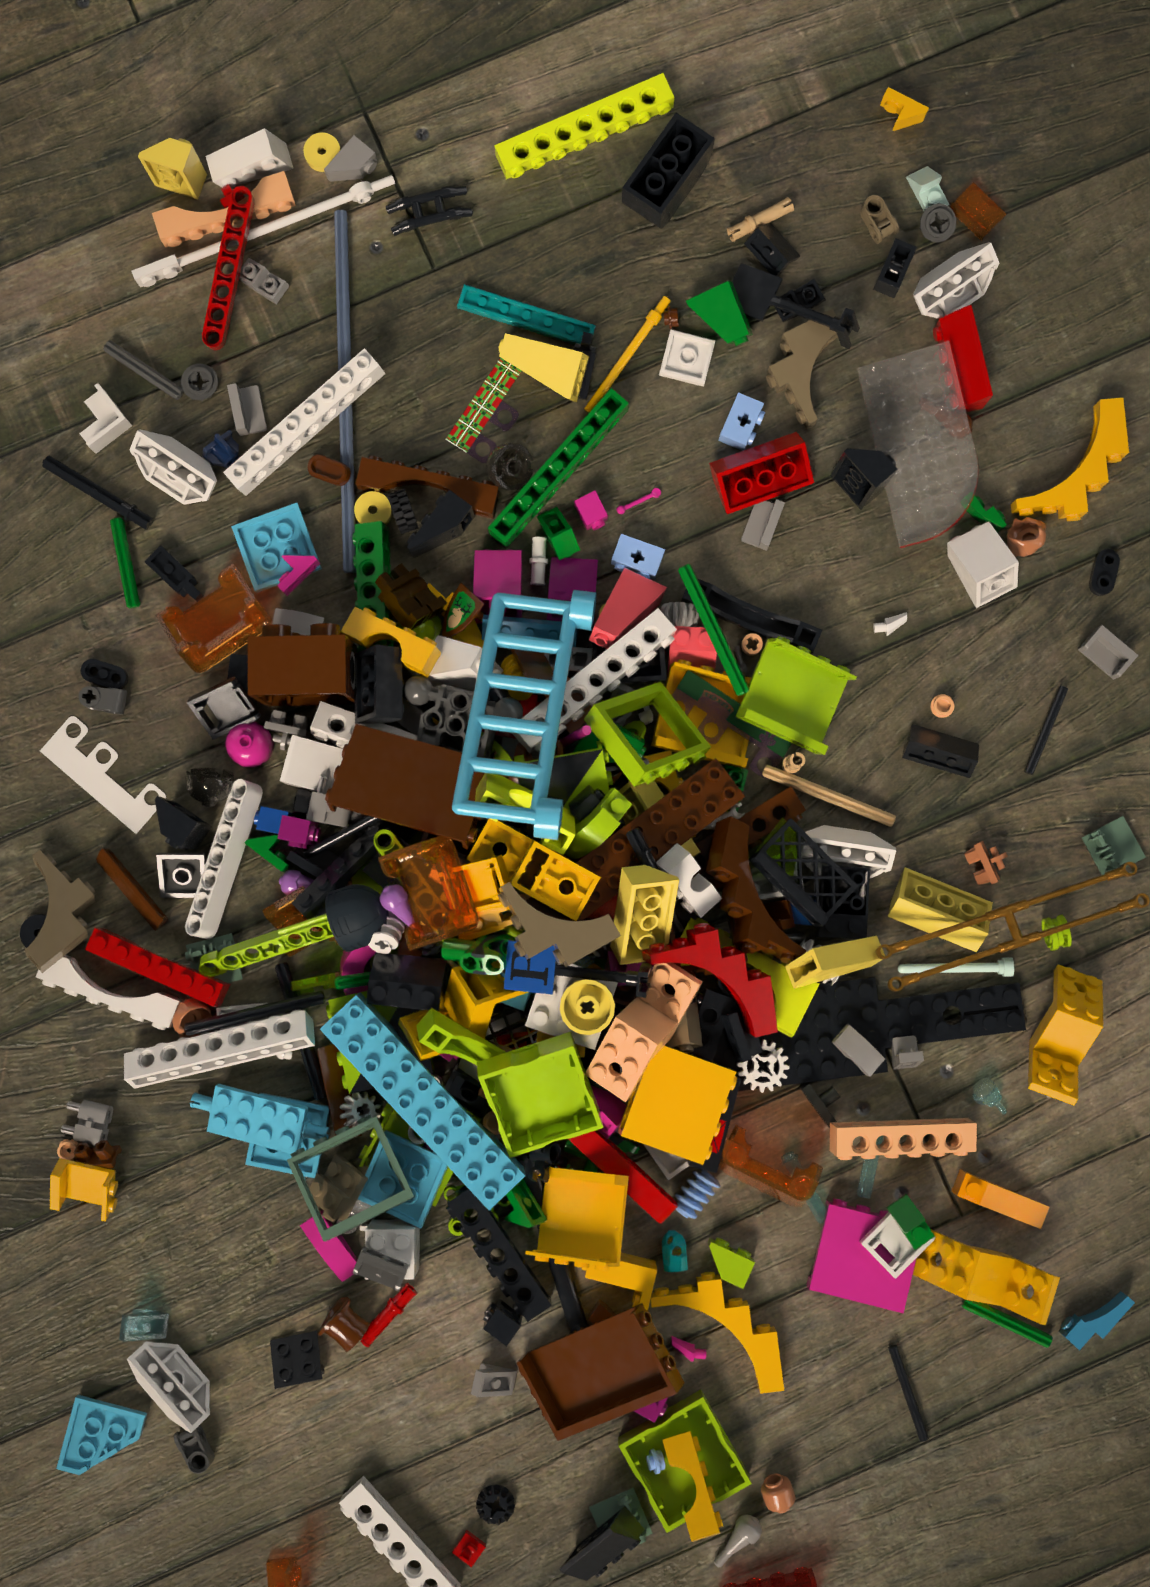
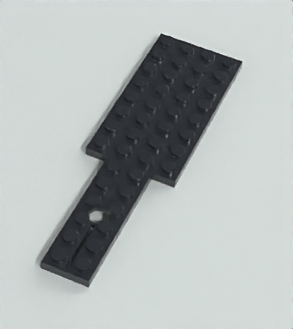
M875 977L838 981L832 986V982L819 984L792 1038L780 1031L758 1038L760 1045L762 1039L766 1040L767 1046L772 1041L775 1042L774 1049L776 1050L781 1047L783 1051L780 1055L788 1056L784 1064L788 1065L789 1069L783 1071L787 1079H779L782 1084L781 1086L865 1075L851 1059L845 1057L832 1043L846 1024L853 1027L885 1058L873 1074L888 1072L885 1048H891L892 1039L896 1037L915 1036L917 1044L1024 1031L1026 1030L1020 983L878 1000ZM728 996L734 999L730 1012L739 1009L735 998ZM949 1006L957 1007L961 1013L959 1022L954 1025L947 1024L943 1019V1012ZM706 1009L703 1013V1019L706 1022H711L716 1017L713 1009ZM724 1028L712 1063L731 1068L736 1071L735 1076H739L738 1072L742 1070V1067L736 1065L737 1061L734 1059ZM701 1031L702 1044L706 1043L708 1039L707 1033ZM762 1050L759 1055H767L771 1051ZM756 1057V1060L758 1061V1064L760 1066L757 1070L759 1071L762 1069L766 1071L768 1074H770V1072L767 1070L768 1068L766 1067L768 1061L762 1062ZM752 1060L747 1062V1070L749 1072L752 1068ZM778 1060L774 1063L775 1073H777L779 1067ZM739 1076L741 1082L738 1091L751 1090V1082L745 1085L742 1082L745 1076ZM762 1076L755 1079L759 1082L769 1081L767 1077Z

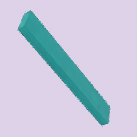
M465 284L457 304L458 309L573 345L575 343L581 344L583 332L594 335L596 325Z

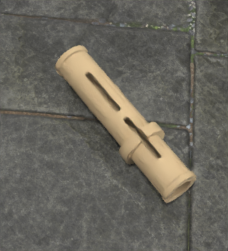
M787 197L753 216H746L742 222L728 227V236L732 234L730 240L735 242L749 233L753 234L758 227L770 223L789 212H793V203L789 205L791 199Z
M796 752L786 756L782 763V769L788 773H796L805 764L804 755Z

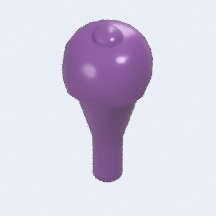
M288 870L280 877L279 884L284 894L295 897L297 894L302 893L314 880L302 875L301 871Z
M397 884L386 886L380 895V902L383 908L391 911L402 920L416 938L422 937L424 932L414 919L405 889Z

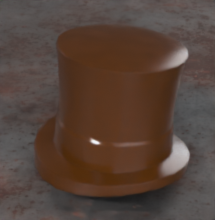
M348 1297L339 1299L332 1306L318 1332L319 1336L326 1333L332 1337L345 1352L350 1351L361 1340L370 1326L369 1322L356 1314L349 1306L351 1299Z

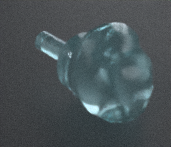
M988 1077L980 1079L973 1086V1099L981 1105L987 1104L989 1107L995 1105L1003 1115L1006 1114L1007 1110L1000 1103L1002 1095L995 1083Z

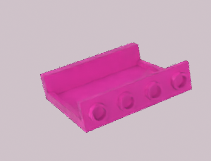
M833 1198V1202L826 1200L827 1210L811 1276L808 1275L806 1285L808 1289L904 1314L916 1259L895 1279L859 1242L888 1211L880 1210V1213L870 1211V1207L857 1204L855 1208L847 1206L848 1202L836 1198ZM881 1243L874 1249L887 1264L895 1258Z

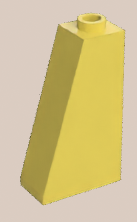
M505 333L504 339L499 344V357L563 397L577 402L589 356L579 351Z
M877 936L816 947L786 965L785 968L795 989L872 967L883 960L876 955V949L881 944ZM881 948L880 952L883 956H885L883 949Z

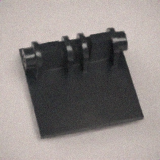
M317 1331L270 1340L275 1389L323 1379L322 1375L325 1371L323 1364L321 1365Z

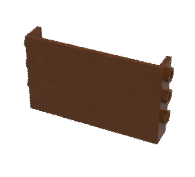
M359 724L355 725L349 743L343 747L341 765L336 767L334 772L335 781L332 788H328L325 797L331 811L335 812L337 807L446 837L460 841L465 849L469 848L470 842H475L478 832L476 828L477 822L483 819L481 817L458 815L452 810L462 756L461 752ZM474 772L469 801H475L476 788L485 773Z
M643 1303L528 1351L516 1362L520 1374L525 1378L531 1395L536 1399L542 1415L547 1420L557 1441L678 1393L685 1383L676 1367L675 1359L669 1354L664 1345L662 1335L657 1332L652 1322L651 1314L645 1309Z

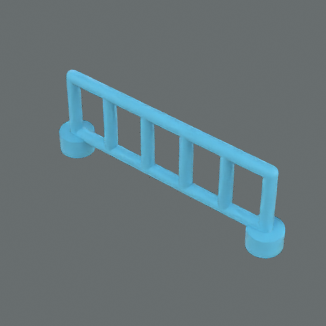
M573 590L571 601L496 593L492 597L452 802V810L455 814L534 824V837L551 840L559 839L563 800L547 797L575 629L592 631L596 592ZM505 608L563 615L559 640L500 633ZM497 647L556 654L552 680L493 673ZM490 688L549 695L545 722L486 715L485 711ZM482 729L541 736L542 742L538 765L477 757ZM474 772L535 779L530 808L469 801Z

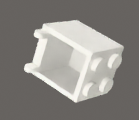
M371 1220L369 1224L360 1225V1231H365L366 1248L409 1264L404 1279H415L419 1270L420 1228L403 1220Z

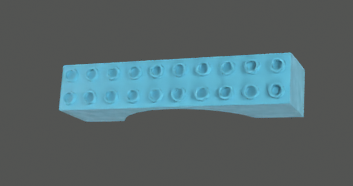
M359 992L324 1024L320 1030L481 1203L490 1210L525 1177L524 1166L515 1157L510 1158L506 1147L496 1136L480 1124L453 1098L413 1054L393 1026L372 1004H366L367 998Z

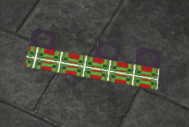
M500 358L446 440L481 463H487L495 453L497 445L480 434L488 420L502 430L508 431L511 429L519 413L502 400L522 370ZM501 410H509L511 412L512 420L508 424H502L498 421L497 415ZM486 442L489 444L490 453L487 456L481 457L476 453L475 448L478 443Z

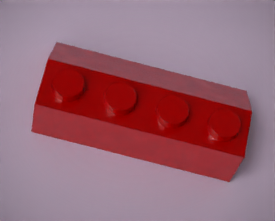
M968 305L940 318L933 328L934 340L938 341L940 347L938 351L939 361L941 364H944L945 368L943 374L946 386H949L951 393L949 394V404L957 413L983 409L993 396L972 305Z
M797 432L709 463L713 481L726 514L814 483L806 444Z

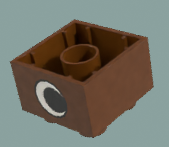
M338 624L310 625V635H300L299 633L291 632V626L263 625L262 636L248 637V695L267 707L319 706L320 701L330 705H355V653H357V646L340 631Z

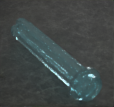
M883 1135L877 1138L876 1145L882 1143ZM876 1155L875 1159H864L857 1190V1195L862 1198L871 1197L879 1155Z
M790 1151L781 1157V1164L786 1166L816 1221L821 1224L824 1222L827 1209L797 1159L799 1155Z

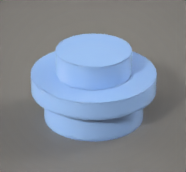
M650 1449L649 1455L646 1456L648 1469L650 1471L653 1470L655 1474H660L661 1470H665L664 1456L661 1450L655 1451V1449Z

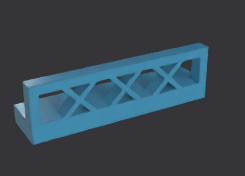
M483 615L482 640L485 638L489 615ZM503 616L500 633L559 640L562 622ZM575 629L572 647H576L578 629Z

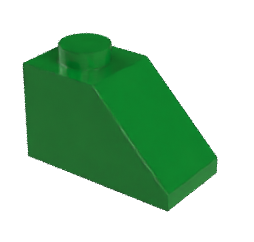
M558 507L537 516V520L559 560L570 557L580 550L572 528Z

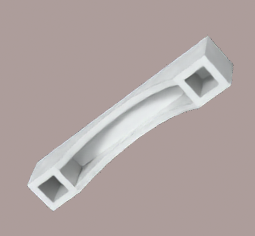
M68 955L62 957L44 973L38 970L36 978L42 979L43 985L55 988L56 985L65 988L63 992L69 995L78 996V994L86 996V1001L99 1005L102 1002L109 1005L108 1009L113 1012L130 1013V1018L141 1022L146 1019L153 1022V1027L165 1030L166 1027H173V1015L179 1003L183 1001V999L164 992L143 997H129L111 993L89 979L80 968L76 959Z

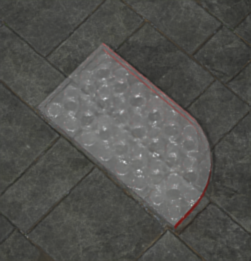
M949 341L857 368L876 451H882L885 455H890L895 460L896 468L898 469L885 489L900 548L934 539L953 527L969 508L978 484L977 454Z

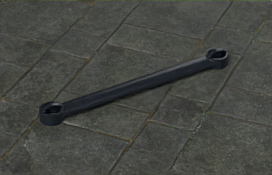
M526 1153L521 1154L522 1159L515 1156L524 1166L525 1177L523 1179L542 1209L543 1181L539 1179L540 1176H538L537 1182H533L528 1178L529 1172L535 1163L530 1160V1157L527 1158ZM549 1258V1267L570 1330L569 1334L573 1333L575 1329L577 1331L581 1327L589 1326L570 1266L555 1264L554 1259Z

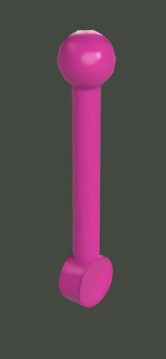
M654 488L650 494L625 506H618L616 511L618 514H624L625 510L652 497L658 498L661 495V490Z

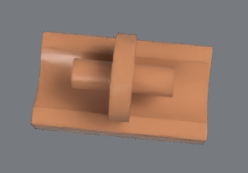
M983 840L977 842L964 855L969 865L981 860L984 869L973 873L978 885L989 882L994 884L1000 880L994 862L998 870L1004 869L1005 865L1002 859L1008 857L1006 852L999 854L996 846L989 848L993 856L990 857Z

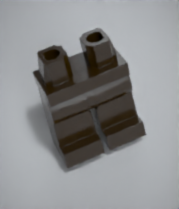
M402 563L396 566L390 573L395 580L387 572H384L375 581L382 591L378 598L381 602L385 603L386 607L403 628L407 627L413 630L419 627L422 623L424 624L436 617L447 604L442 596L437 598L430 591L425 580L419 577L420 573L416 568L409 572Z

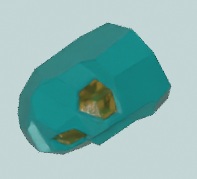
M675 1230L667 1231L662 1239V1259L665 1272L688 1270L686 1241Z

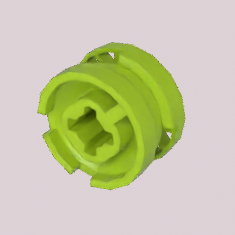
M1057 915L1054 919L1050 917L1044 918L1041 921L1042 931L1068 922L1063 915ZM1070 928L1044 937L1050 951L1057 950L1060 946L1063 948L1071 946Z

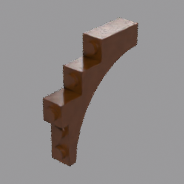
M729 816L716 822L706 873L713 876L717 881L724 882L719 908L727 912L729 916L738 918L733 944L740 947L745 953L753 954L762 950L763 953L773 955L779 958L781 962L789 964L805 954L806 949L793 942L777 926L765 909L753 882L749 865V825L733 816Z

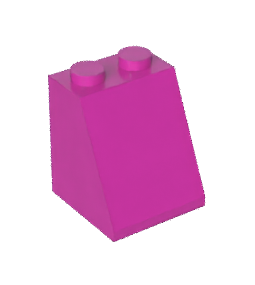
M475 550L473 594L484 603L481 611L485 612L486 615H489L494 594L522 595V550ZM505 608L504 616L522 618V610ZM475 618L476 624H482V621Z

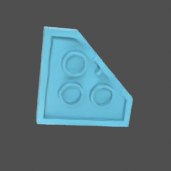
M77 1395L56 1469L81 1475L91 1467L116 1454L119 1450L129 1444L131 1445L141 1438L147 1413Z

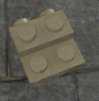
M335 1154L325 1174L317 1173L310 1186V1191L318 1208L324 1211L322 1216L333 1222L336 1219L342 1221L347 1219L368 1178L342 1155Z

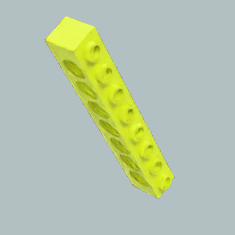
M661 73L494 145L496 158L506 179L511 177L518 178L527 170L532 168L539 169L548 161L553 159L560 160L569 152L583 150L592 142L604 141L613 133L625 132L634 124H643L655 115L668 113L674 106V95L664 73ZM645 99H651L653 103L646 104L643 101ZM624 108H630L633 111L630 113H625L622 110ZM603 117H609L612 120L609 122H604L601 119ZM582 126H588L591 129L588 131H583L580 128ZM561 135H568L570 138L561 140L559 137ZM540 144H547L549 147L540 149L538 146ZM520 153H526L528 155L525 158L517 157V155Z

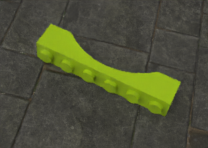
M433 1008L416 1025L420 1043L438 1053L463 1058L476 1066L478 1061L506 1053L504 1050Z

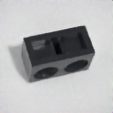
M499 1298L496 1304L491 1302L484 1312L483 1320L485 1322L483 1329L507 1347L520 1329L522 1317H519L512 1307Z

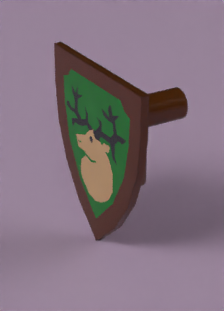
M460 583L445 612L442 626L443 637L455 636L459 632L464 631L474 618L482 621L483 615H486L485 612L481 611L484 603L463 583Z

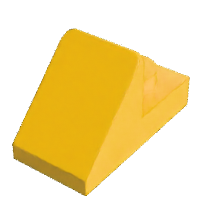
M889 87L880 104L889 113L899 115L893 131L923 122L929 107Z

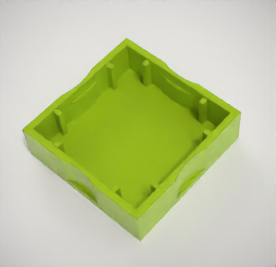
M571 1032L477 1062L478 1079L487 1102L495 1113L498 1129L510 1158L543 1148L558 1140L571 1139L603 1128L601 1112L589 1079L584 1075L586 1071Z
M702 1390L666 1409L662 1418L658 1416L655 1423L647 1420L618 1437L620 1450L635 1477L644 1486L650 1504L667 1533L686 1522L684 1515L692 1508L695 1502L696 1485L693 1477L687 1471L669 1465L663 1439L689 1431L692 1433V1437H698L701 1451L697 1452L699 1461H705L708 1476L704 1477L707 1487L712 1485L716 1499L712 1504L721 1502L752 1484L746 1468ZM650 1449L662 1451L665 1460V1470H661L660 1474H655L653 1470L650 1471L648 1469L646 1456L649 1455Z

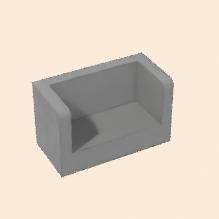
M1103 625L1097 627L1078 648L1083 655L1113 680L1119 678L1138 657V654Z

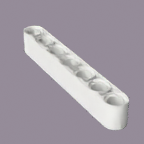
M238 779L231 786L186 921L185 929L187 934L191 936L211 939L218 930L246 846L245 841L249 837L254 817L262 798V788L258 784Z

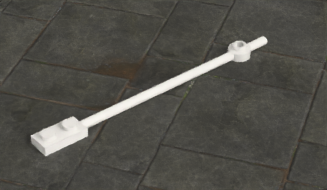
M390 175L372 183L368 181L359 182L353 185L349 192L250 229L247 241L352 200L359 204H364L371 200L374 192L394 185L393 176ZM221 241L178 258L173 254L134 269L131 272L140 287L152 286L156 281L163 278L175 277L179 272L183 271L182 266L218 253ZM229 242L227 249L239 245V242Z

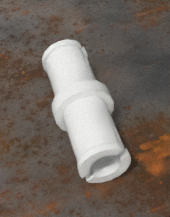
M533 537L532 558H529V563L532 564L530 584L545 585V565L548 564V559H546L547 538Z

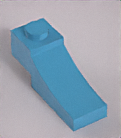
M1120 1291L1111 1301L1094 1312L1080 1317L1076 1314L1072 1317H1067L1061 1324L1062 1328L1059 1332L1078 1350H1081L1095 1333L1103 1339L1135 1302Z

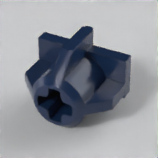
M228 430L221 436L215 434L214 441L203 448L202 456L211 465L229 468L238 459L239 444L232 438L233 432L231 430Z

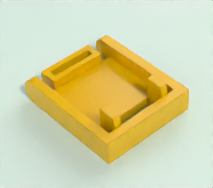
M502 855L450 868L451 873L458 871L462 873L452 877L460 906L469 903L472 906L463 909V915L503 906L498 898L500 891L494 873L496 870L500 887L510 882Z

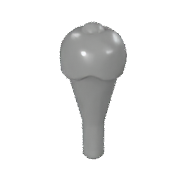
M745 1514L735 1521V1528L725 1548L714 1559V1564L717 1567H722L734 1553L745 1546L757 1542L762 1534V1528L756 1517Z

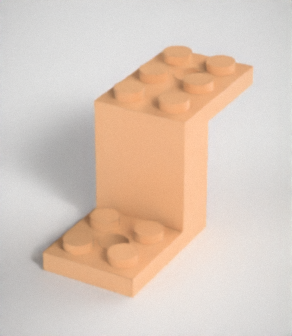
M674 963L654 965L648 976L650 989L646 998L636 997L615 1017L584 1074L625 1102L633 1093L650 1060L672 1038L703 983ZM665 984H670L674 987V995H670L665 991ZM613 1062L621 1065L622 1073H618L613 1069Z

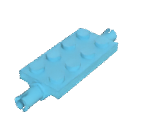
M222 1084L215 1086L213 1097L196 1092L191 1097V1101H194V1103H190L191 1108L209 1111L207 1132L289 1154L301 1148L303 1139L311 1138L318 1140L325 1136L328 1139L330 1135L327 1134L330 1133L329 1127L312 1124L307 1119L308 1107Z

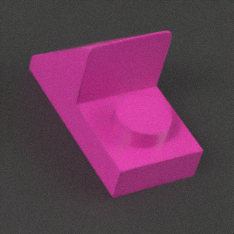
M282 555L281 557L293 570L284 573L280 577V583L277 586L288 596L321 563L315 556Z

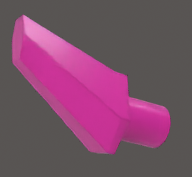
M671 1336L672 1346L689 1361L693 1362L694 1358L706 1359V1349H697L695 1344Z

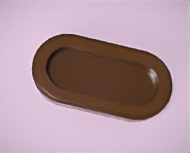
M317 454L311 457L308 462L309 474L317 479L336 486H343L350 479V468L340 461Z

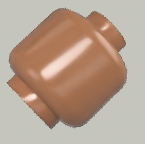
M777 1473L765 1478L761 1486V1494L766 1507L773 1512H787L796 1501L791 1481L788 1477Z

